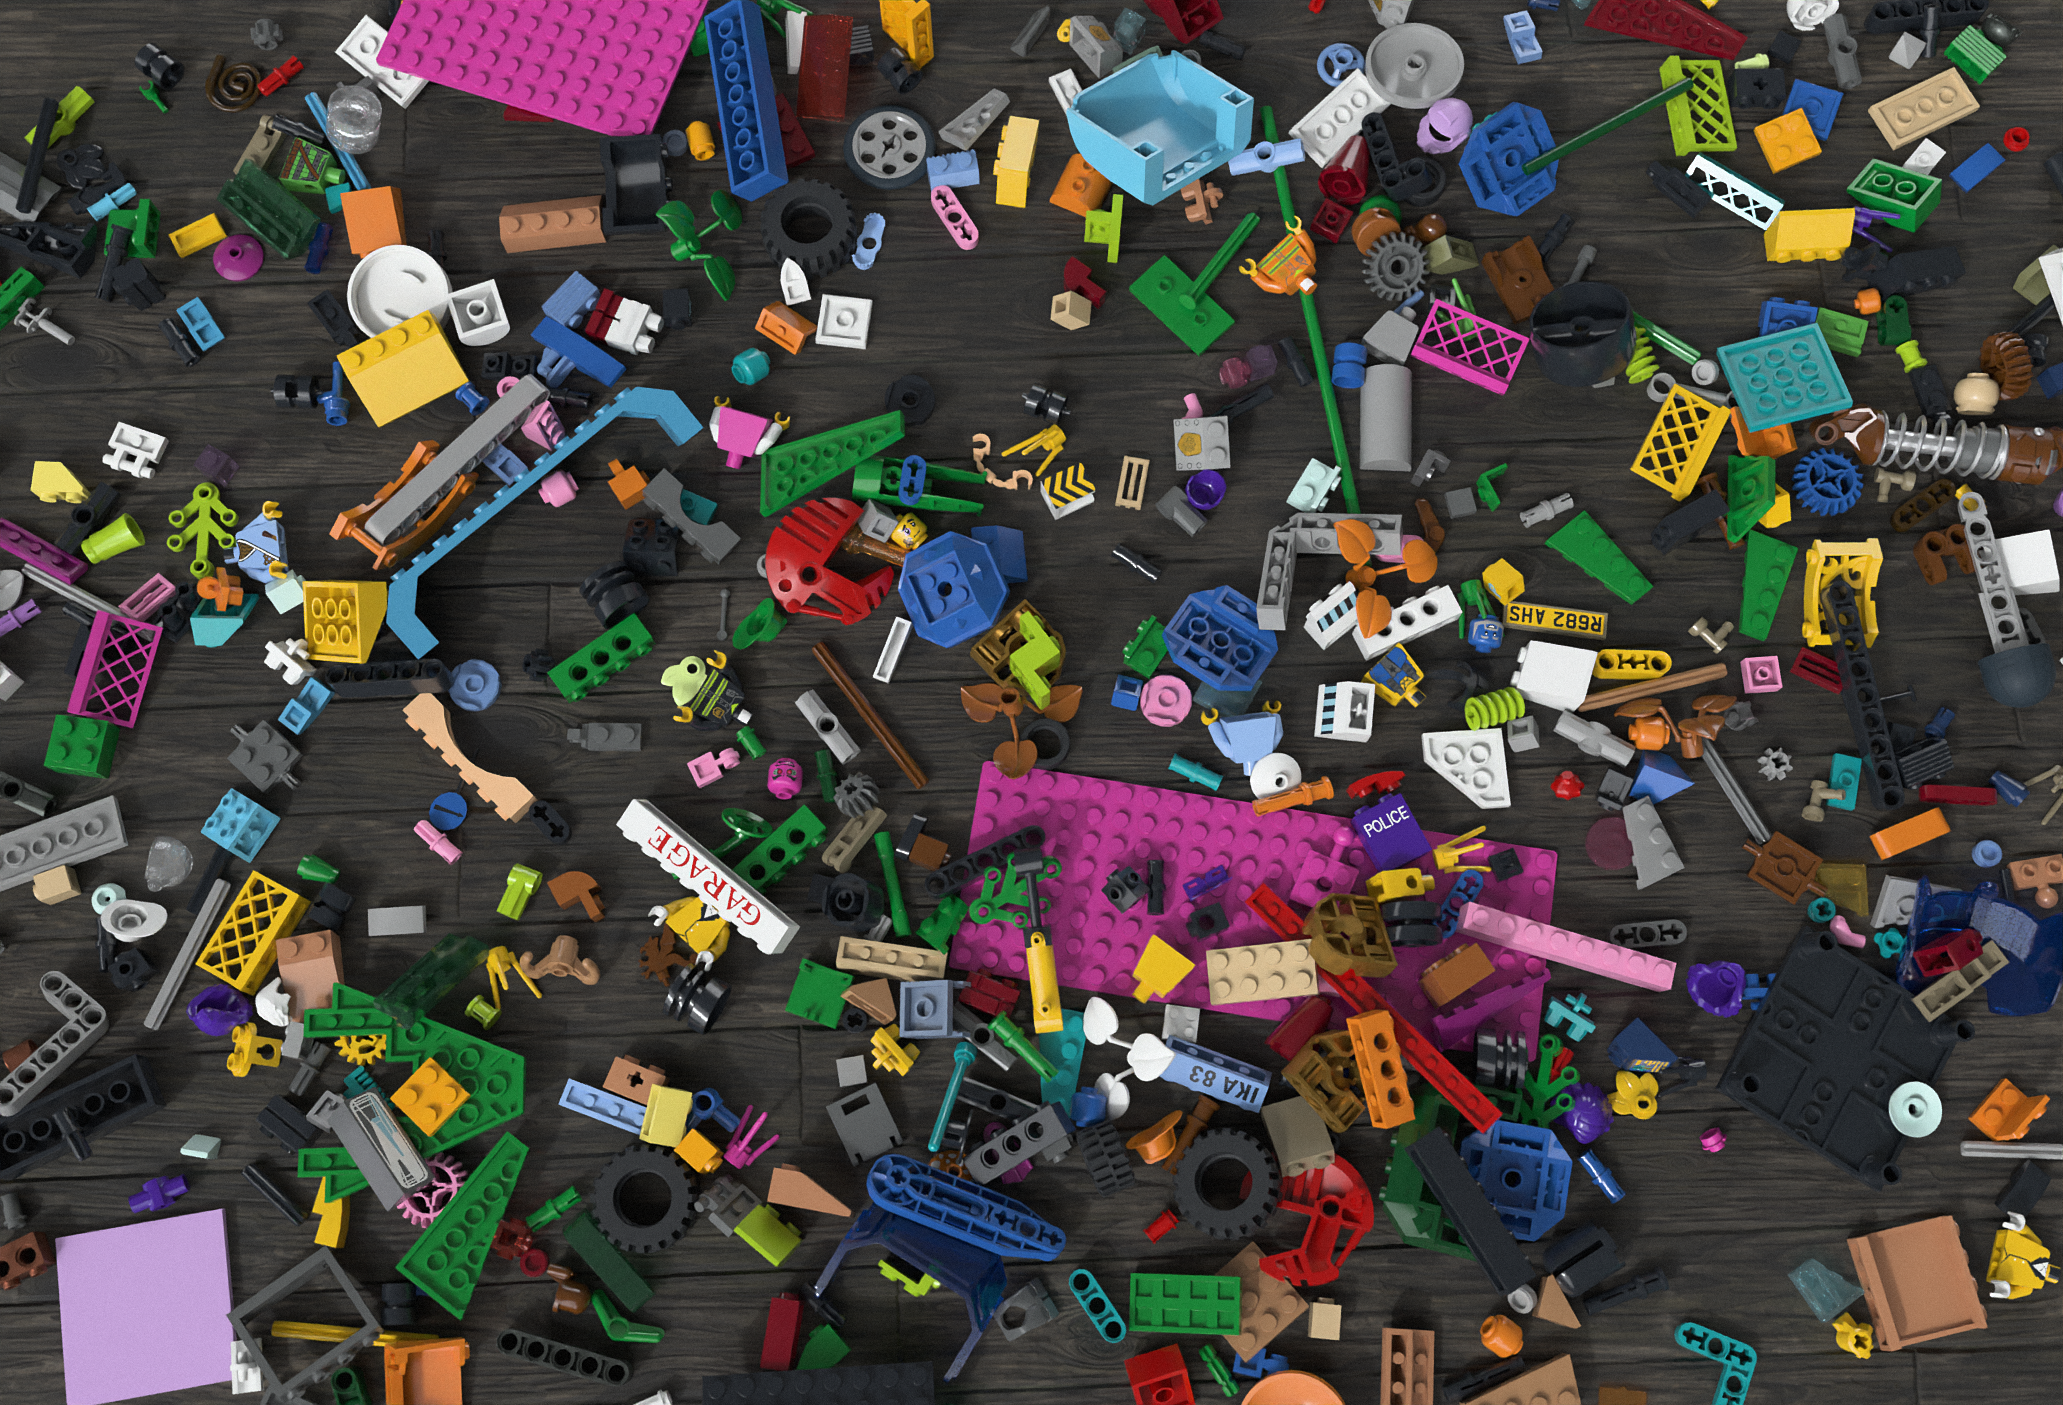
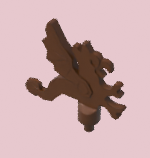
M667 923L664 924L663 936L660 941L661 950L659 951L658 937H655L654 940L652 937H649L644 947L640 948V953L642 954L643 951H646L645 955L649 959L646 962H643L641 959L638 960L640 968L649 966V969L641 973V975L645 976V979L648 980L651 972L655 971L659 981L664 982L665 987L670 986L668 979L671 978L667 967L675 963L683 967L690 963L695 964L698 956L697 954H692L689 957L690 960L686 961L678 954H671L677 942L674 939L675 932L671 931Z

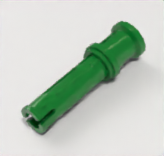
M1005 1010L1001 1011L988 1024L987 1028L989 1030L993 1029L1004 1040L1003 1044L1006 1047L1010 1048L1012 1046L1047 1083L1052 1080L1051 1077H1055L1059 1069L1023 1035V1029L1020 1026L1017 1027L1006 1016L1007 1012Z

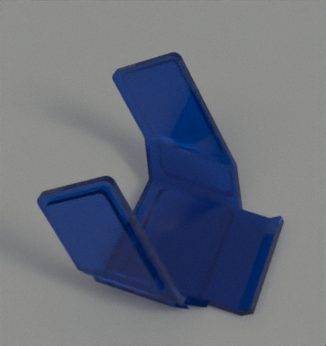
M900 1199L896 1200V1203H903ZM873 1202L868 1210H863L841 1241L814 1286V1289H816L814 1297L819 1299L829 1289L852 1249L875 1243L881 1244L965 1298L972 1327L971 1334L943 1379L948 1383L951 1377L954 1379L957 1377L1004 1298L1001 1294L1008 1283L1001 1255L887 1211ZM917 1211L920 1214L926 1215L939 1221V1219L936 1217H933L921 1211ZM946 1221L943 1222V1223H946V1224H948V1225H951V1226H953V1227H956V1228H958V1229H961V1230H964V1231H965V1229H963V1228H961V1227H958V1226L953 1225V1224H951V1223H948V1222H946ZM969 1232V1233H971V1234H974V1235H976V1236H979V1237H981V1238H984V1239L990 1241V1239H987V1238L982 1237V1236H980V1235H977V1234H975V1233Z

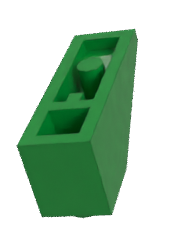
M820 1324L809 1334L811 1340L806 1344L796 1370L832 1368L852 1349L832 1325L828 1324L824 1327Z

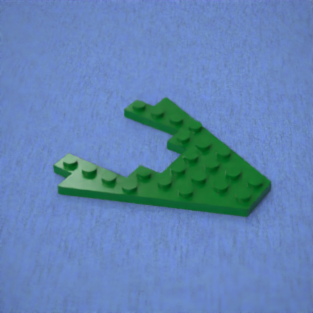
M337 982L333 983L332 1008L304 1009L303 1037L386 1035L385 1062H413L414 1074L429 1057H432L471 1095L432 1137H429L409 1117H396L424 1160L525 1114L526 1057ZM345 1147L299 1149L298 1177H326L325 1203L336 1202L370 1186Z

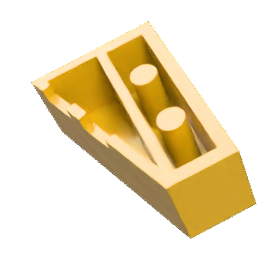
M1010 116L1008 126H1003L1001 140H1004V143H999L997 157L1000 160H995L993 172L994 175H998L996 204L1025 208L1027 187L1030 184L1029 175L1031 166H1033L1038 140L1039 120Z

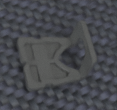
M1038 1277L1025 1283L1026 1285L1021 1286L1010 1297L991 1309V1313L1009 1342L1059 1316V1311L1051 1298L1046 1297L1048 1293ZM1010 1306H1017L1026 1310L1022 1326L1009 1328L1005 1324L1003 1314Z

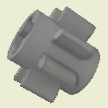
M1769 748L1764 751L1766 757L1762 756L1757 759L1761 763V769L1758 772L1767 775L1768 781L1772 780L1775 776L1782 780L1786 777L1785 772L1793 769L1789 765V759L1792 756L1782 753V748L1776 750L1775 753Z

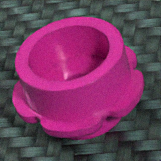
M1718 1127L1711 1128L1700 1136L1703 1145L1702 1149L1710 1150L1711 1152L1722 1149L1725 1146L1724 1141L1727 1139V1135L1723 1134Z

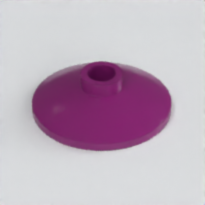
M233 235L224 239L217 246L213 256L217 272L230 281H244L253 277L261 269L264 261V252L261 245L254 238L247 235ZM236 252H239L237 256L233 257Z

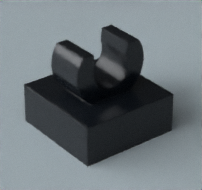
M1514 848L1487 858L1497 883L1524 872Z

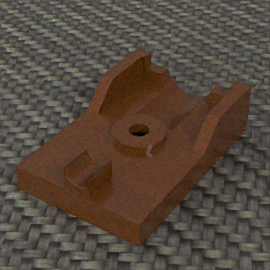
M1530 235L1504 251L1485 253L1481 263L1515 325L1530 319L1536 304L1544 296L1554 291L1543 269L1541 255ZM1519 278H1525L1526 281L1520 282Z

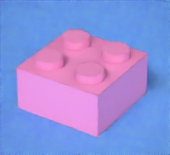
M1778 656L1745 658L1740 662L1745 694L1775 692L1782 688Z

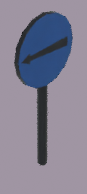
M478 748L474 749L469 760L472 764H474L479 753ZM461 778L455 793L441 794L431 804L429 811L430 820L440 830H454L462 825L467 817L468 806L464 798L460 796L466 782L463 778Z

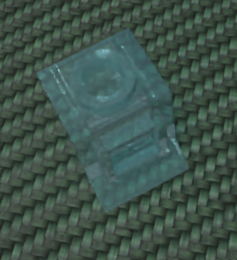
M1125 7L1116 20L1113 39H1117L1121 43L1123 51L1131 55L1144 36L1146 18Z

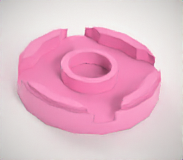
M1159 675L1151 679L1144 685L1140 695V707L1144 716L1151 723L1162 727H1171L1181 723L1188 716L1192 706L1190 690L1185 685V682L1173 675Z

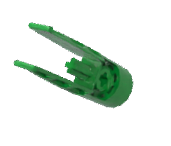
M872 455L856 464L852 500L867 502L868 499H872L885 505L928 509L931 511L976 513L978 517L982 514L983 504L928 494L931 493L932 479L985 484L987 478L986 471L978 474L965 471L964 469L926 463L921 499L917 504L906 505L900 501L898 496L901 469L905 459ZM912 463L910 467L911 476L915 477L917 464ZM890 479H896V484H890ZM910 483L907 490L909 492L907 493L909 497H913L914 484Z

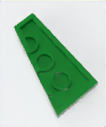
M1585 510L1544 543L1551 549L1555 548L1562 553V557L1568 561H1573L1582 567L1589 576L1599 579L1604 583L1605 587L1631 605L1653 588L1649 581Z
M1750 529L1746 533L1747 550L1744 557L1745 575L1742 582V587L1744 588L1740 608L1739 632L1757 640L1765 641L1798 548Z

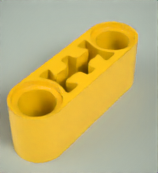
M1605 649L1597 654L1592 674L1600 679L1652 680L1662 677L1669 671L1672 661L1670 656L1663 651ZM1599 659L1606 660L1609 664V669L1603 668L1599 663ZM1651 661L1658 662L1661 670L1654 669Z

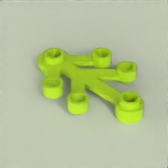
M209 482L199 484L193 492V500L181 511L175 510L169 515L170 523L177 528H181L186 525L187 519L199 510V517L180 535H172L167 540V545L171 550L180 552L185 548L186 543L198 533L196 560L192 562L190 571L199 580L204 577H212L215 571L213 564L208 561L210 532L219 540V545L223 549L237 546L236 539L231 534H226L211 519V507L220 514V519L226 526H235L239 521V517L233 510L227 509L219 501V489ZM209 491V495L203 498L202 495ZM228 515H233L231 521H226ZM177 516H182L179 522H175ZM231 539L230 545L224 546L225 541ZM176 540H180L179 545L173 547V543ZM204 564V568L201 571H197L198 566Z

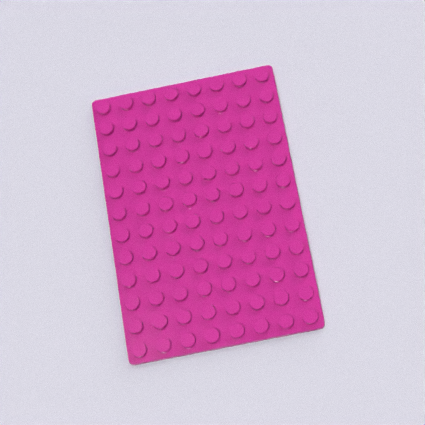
M403 0L376 57L378 65L610 136L649 135L655 129L710 0Z

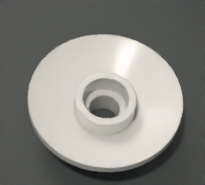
M1271 753L1262 757L1253 767L1250 776L1252 791L1258 799L1298 788V785L1301 783L1299 765L1292 757L1283 753ZM1282 777V782L1276 785L1277 778Z

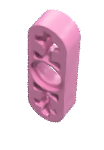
M945 185L935 187L931 192L932 206L956 243L965 250L975 248L979 241L978 230L949 187ZM938 195L946 197L948 205L946 209L944 202L941 199L938 200ZM956 212L962 218L959 222L953 223L948 220L949 214ZM964 227V231L968 236L972 235V240L963 239L961 228Z

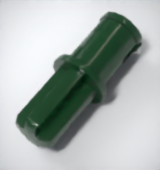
M820 750L814 753L819 773L816 777L820 780L824 802L833 803L835 802L833 797L836 794L835 788L837 787L835 777L838 775L837 772H834L831 750Z

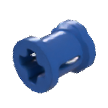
M467 382L457 390L455 397L463 401L470 408L469 412L476 416L488 407L490 400L486 396H482L475 389L476 386L473 383Z

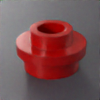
M2022 127L2011 128L2005 133L2003 142L2011 151H2022L2029 144V133Z

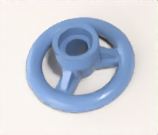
M1338 43L1330 45L1318 57L1317 69L1320 77L1327 84L1338 87L1344 81L1339 80V78L1347 69L1358 68L1363 74L1365 72V60L1362 54L1355 47L1348 44ZM1327 56L1332 60L1335 69L1332 77L1327 74L1324 67Z

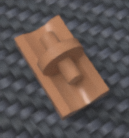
M1200 178L1183 187L1181 193L1185 201L1196 198V204L1185 207L1188 220L1190 222L1203 220L1205 224L1212 223L1209 203L1211 208L1218 207L1217 201L1223 197L1222 189L1214 188L1213 183H1207L1206 190L1204 182Z

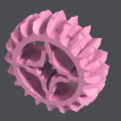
M442 1152L437 1154L435 1158L432 1156L425 1160L436 1179L397 1206L398 1209L407 1207L403 1217L409 1218L413 1215L411 1223L417 1225L421 1221L423 1228H428L430 1223L443 1210H439V1207L442 1206L443 1196L452 1192V1199L466 1182H463L462 1179L468 1176L467 1171L458 1173L463 1166L461 1162L453 1164L454 1157L448 1155L444 1160V1153ZM436 1167L444 1169L451 1177L452 1182L442 1183L439 1174L436 1173ZM433 1186L443 1187V1189H437L433 1194L422 1192L431 1189ZM414 1197H423L426 1205L430 1207V1213L422 1211L415 1203Z

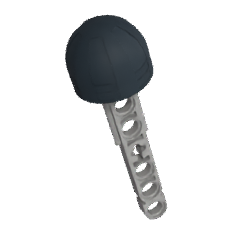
M1968 492L1960 498L1957 507L1961 522H1965L1964 533L1981 589V593L1978 595L1995 654L1978 661L1982 679L1988 693L1999 703L2014 708L2033 706L2041 702L2050 693L2055 684L2056 666L2050 645L2047 643L2029 645L2013 588L2008 586L1990 521L1986 518L1988 513L1984 500L1978 493ZM1968 498L1975 499L1978 503V508L1974 511H1968L1964 508L1963 501ZM1981 523L1985 527V533L1978 536L1974 535L1970 531V525ZM1981 547H1987L1992 551V557L1988 560H1982L1978 557L1977 550ZM1995 563L1990 568L1992 575H1998L1999 577L1996 579L1995 584H1992L1990 580H1985L1989 572L1987 567L1981 569V566ZM1995 596L2003 597L2006 600V607L1995 609L1991 604V599ZM2009 621L2013 625V632L2010 634L2001 633L1998 629L1999 623ZM2013 637H2016V638H2017V640H2009V639H2011V638H2013Z

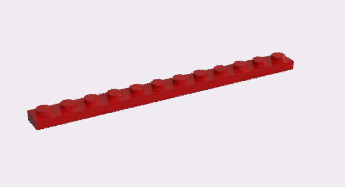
M1264 883L1245 901L1285 942L1312 939L1311 935L1303 934L1302 927L1304 921ZM1317 964L1318 974L1359 1014L1371 1010L1389 1011V1015L1394 1022L1393 1031L1396 1042L1400 1047L1401 1055L1483 1135L1503 1115L1361 976H1356L1353 969H1349L1343 975H1335Z

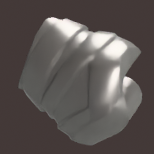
M1735 702L1734 705L1726 709L1723 716L1725 724L1732 730L1738 731L1758 722V719L1753 716L1751 711V702Z

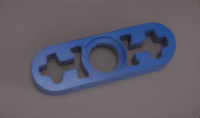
M1467 870L1461 874L1441 906L1442 912L1444 910L1450 917H1453L1447 924V928L1450 931L1443 932V940L1450 938L1454 934L1458 924V916L1460 915L1459 912H1455L1450 908V900L1452 898H1459L1464 904L1468 902L1473 903L1483 887V877L1475 870ZM1473 877L1477 888L1472 886L1466 895L1461 893L1467 884L1464 878L1469 879ZM1442 913V919L1438 923L1441 924L1447 917V914Z

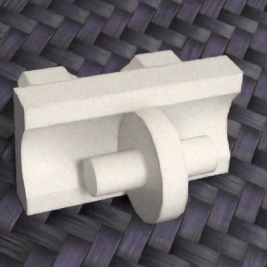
M289 638L286 642L280 641L276 644L269 641L265 647L270 652L264 663L274 670H280L283 664L288 666L283 679L291 685L299 684L305 676H313L317 670L306 661L310 654L306 652L308 643L304 639L294 642Z
M262 1338L254 1339L262 1351ZM243 1341L231 1342L230 1371H232L233 1394L264 1390L263 1372Z

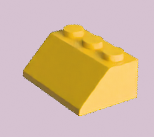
M1855 209L1780 211L1764 233L1767 261L1785 263L1790 260L1809 262L1815 259L1826 258L1828 261H1833L1841 258L1842 252L1850 247Z

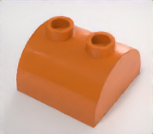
M1074 154L1068 161L1050 198V203L1086 217L1087 210L1101 209L1113 182L1090 165L1081 154Z

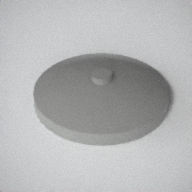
M1421 23L1400 24L1380 33L1369 46L1365 61V74L1375 93L1391 104L1410 109L1432 107L1436 101L1449 98L1459 87L1464 70L1463 54L1455 40L1444 31Z

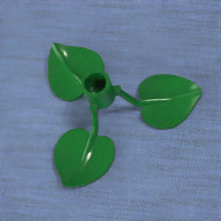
M724 190L715 191L711 196V205L715 214L720 218L696 235V228L693 225L694 216L689 207L681 201H672L665 204L659 209L656 216L662 219L679 239L671 244L670 248L673 257L678 261H683L689 257L692 261L706 259L704 261V269L708 278L724 301L729 300L735 286V274L730 264L722 256L714 258L712 254L697 253L701 248L699 238L722 222L731 231L740 227L742 212L738 203L728 192Z

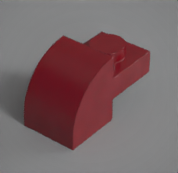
M1072 256L1064 269L1065 292L1072 291L1092 302L1091 306L1094 305L1100 309L1105 303L1106 291L1091 281L1092 270Z

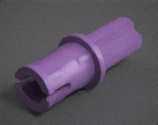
M32 598L15 610H8V614L0 618V637L17 626L21 628L22 623L42 613L40 607L36 606V602Z

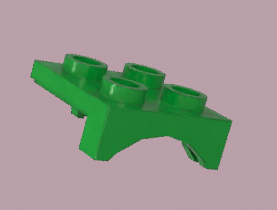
M803 958L785 1011L836 1029L847 1001L841 997V994L853 985L855 978L852 975L829 969Z

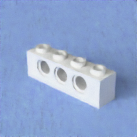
M1447 585L1443 588L1435 586L1426 591V595L1417 599L1416 596L1405 600L1402 603L1403 606L1396 609L1391 607V620L1386 626L1389 632L1388 636L1376 633L1372 637L1364 639L1359 623H1357V627H1355L1352 635L1365 660L1368 661L1390 651L1398 643L1403 645L1458 620L1462 610L1449 586ZM1430 606L1431 608H1433L1435 614H1426L1423 610V607ZM1400 617H1408L1412 625H1404L1400 621Z

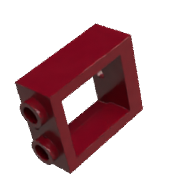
M780 1292L779 1297H772L760 1368L779 1371H791L794 1369L805 1301L799 1300V1294Z

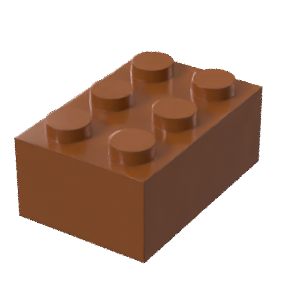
M1477 942L1470 947L1465 943L1420 973L1423 978L1417 984L1436 1010L1496 970Z

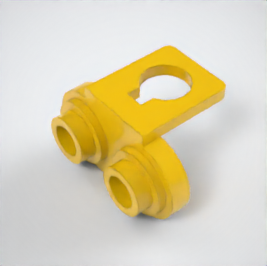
M251 1022L236 1026L232 1033V1041L236 1042L235 1051L228 1057L227 1068L232 1071L234 1076L244 1077L249 1072L251 1064L278 1067L283 1041L256 1036V1025ZM265 1044H270L274 1049L271 1059L266 1060L261 1054L256 1053L257 1047L262 1048Z

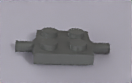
M263 719L249 733L240 724L233 726L236 729L232 728L231 733L241 742L227 759L263 793L268 794L276 784L282 781L291 787L292 790L298 788L296 785H301V782L291 772L303 754L268 721Z

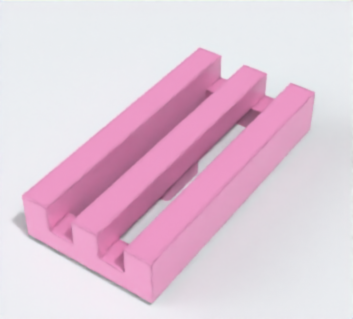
M158 573L118 607L130 619L144 622L163 603L176 595L175 586ZM160 583H162V585H161L160 587H158L154 592L149 593V592H151L155 587H157ZM143 598V601H142V602H140V603H139L136 607H134L132 610L130 609L131 607H133L137 602H139V601Z

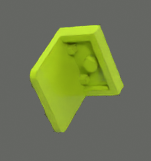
M881 1259L878 1263L882 1267L881 1274L892 1281L900 1279L906 1283L904 1289L915 1297H920L921 1294L923 1296L928 1295L933 1287L935 1289L939 1288L947 1276L943 1272L946 1265L938 1260H933L920 1282L886 1259Z

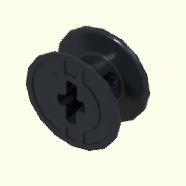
M973 1109L969 1112L967 1122L949 1118L940 1144L960 1149L959 1164H961L965 1151ZM939 1149L934 1152V1158L937 1157Z

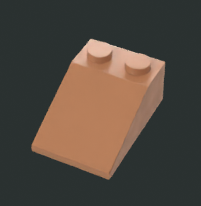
M331 930L276 940L278 966L284 992L291 996L288 1008L292 1021L304 1023V1009L332 1008L333 983L337 982L345 985L340 936Z
M782 1163L781 1169L774 1168L767 1199L768 1202L854 1218V1211L809 1176L801 1173L800 1167Z

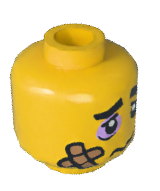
M907 513L904 517L899 514L896 517L899 523L890 535L891 539L902 549L908 551L912 548L915 550L928 537L926 534L927 526L913 513Z

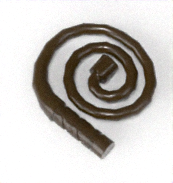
M219 54L216 55L213 67L205 81L207 99L214 107L223 112L236 113L246 110L256 102L261 93L260 90L256 87L251 99L239 106H225L217 101L215 97L216 82L226 58ZM249 63L231 65L221 75L218 85L220 93L226 99L233 102L243 101L250 97L255 87L254 78L248 72L239 71L233 73L230 77L229 85L234 88V91L243 94L240 96L230 95L225 90L224 84L227 76L234 70L241 68L249 69L257 78V86L262 82L259 70ZM239 77H246L249 82L248 89L246 83L235 82V80Z

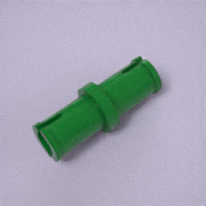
M571 1186L555 1199H548L545 1202L546 1205L530 1216H527L525 1219L529 1227L533 1226L532 1231L537 1232L553 1219H560L563 1216V1212L581 1202L582 1197L578 1190L575 1192L576 1188Z

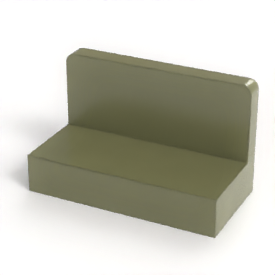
M2052 245L2041 256L2046 255L2059 248L2055 245ZM2039 257L2019 274L2013 286V289L2035 305H2038L2051 293Z

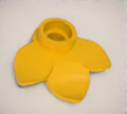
M1618 1071L1616 1075L1618 1091L1607 1095L1609 1103L1612 1104V1109L1621 1115L1632 1113L1639 1119L1651 1118L1657 1110L1655 1096L1658 1092V1084L1656 1079L1649 1072L1642 1075L1639 1079L1629 1071ZM1645 1101L1648 1103V1107L1642 1109L1639 1107L1638 1102Z

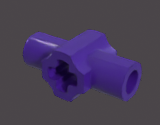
M184 1174L170 1180L168 1176L155 1178L143 1184V1191L129 1196L128 1201L134 1213L147 1208L154 1212L176 1203L175 1197L190 1191V1185Z

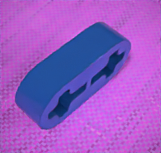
M911 455L903 463L898 495L900 501L906 505L917 504L922 496L926 463L920 456ZM912 463L917 464L915 477L911 476L910 467ZM909 483L914 484L913 497H909L906 492L909 488Z

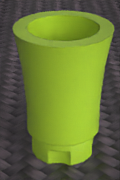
M124 513L113 523L82 541L81 547L89 560L96 564L129 549L145 545V538L136 521L129 514Z

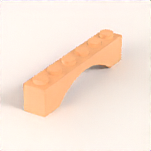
M431 693L419 694L403 709L409 716L405 721L415 731L421 728L427 734L423 739L433 749L439 746L444 751L441 757L451 767L456 764L462 770L459 775L469 785L474 782L480 788L477 793L487 803L492 800L498 806L495 811L505 821L510 818L517 823L529 811L530 806L538 801L515 777H504L486 772L472 764L464 756L453 735L450 712Z

